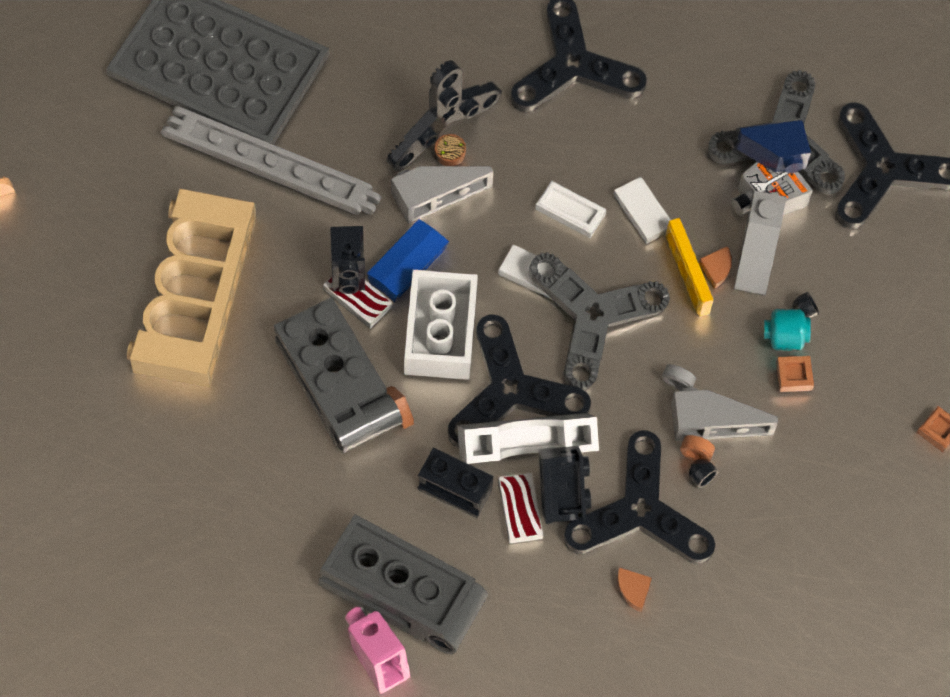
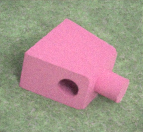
M356 607L349 611L345 619L350 625L347 629L351 646L379 693L383 694L410 678L405 648L378 611H374L367 615L363 607Z

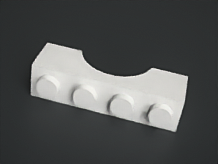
M588 413L457 425L459 456L467 464L499 461L503 458L520 454L539 453L538 449L579 446L581 452L599 451L597 417Z

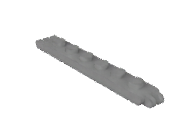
M175 106L172 111L174 116H169L166 122L169 126H164L161 130V134L166 138L355 215H359L361 211L371 215L374 214L376 210L374 204H379L382 198L378 193L372 191L373 187L369 183L179 106Z

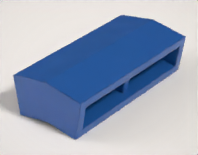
M418 219L367 272L369 283L395 303L411 286L413 270L426 271L445 251L449 241L434 228Z

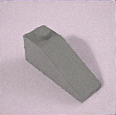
M419 166L412 170H403L391 179V195L409 224L491 188L493 184V170L491 166Z
M754 191L751 198L734 290L766 295L787 197Z
M687 387L674 392L671 403L675 441H683V438L687 435H695L704 439L771 436L774 434L778 424V418L775 415L715 392L698 390L694 387Z

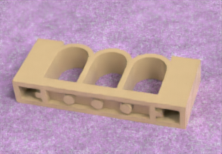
M179 189L177 199L171 200L168 217L173 221L166 236L169 257L159 264L155 272V286L158 297L153 299L143 312L145 331L138 330L136 340L130 341L127 349V360L131 362L133 373L210 388L256 221L255 203ZM190 236H202L230 242L225 262L187 255L180 252L177 246L183 239ZM179 275H192L219 281L214 302L176 295L168 292L165 286L173 277ZM169 314L208 320L203 342L163 335L156 332L153 327L161 317Z

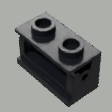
M363 226L330 227L333 292L340 291L344 294H353L357 291L365 290Z
M579 446L538 449L541 506L545 523L551 524L553 522L578 519V513H580L582 520L586 521V509L591 508L590 489H585L584 477L590 476L588 456L583 457Z
M433 447L418 474V490L470 516L478 518L492 492L494 476Z

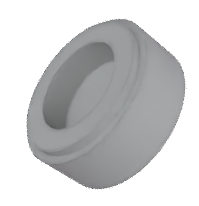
M667 365L662 374L663 381L677 390L693 387L696 381V377L691 372L677 365Z

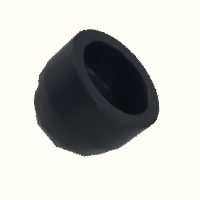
M809 292L799 295L793 301L792 309H801L805 317H810L811 319L819 314L818 307Z
M697 459L691 464L689 476L698 488H702L716 477L719 470L707 459Z

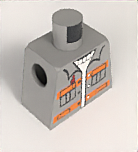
M756 162L742 174L738 185V191L741 195L733 198L731 204L734 211L739 216H742L749 212L754 191L787 197L783 214L785 215L808 206L813 190L799 172L787 173L783 171L775 173L759 162Z

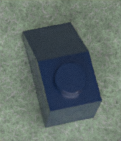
M802 120L740 128L736 143L737 149L775 173L783 171L795 173L805 169L811 154Z

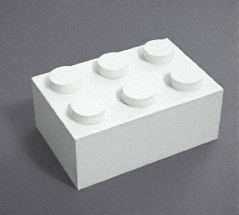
M413 270L404 355V375L470 380L478 275Z

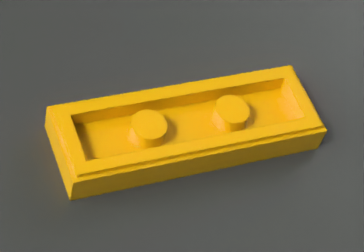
M680 218L669 220L665 238L689 297L699 317L708 315L713 303L711 292Z

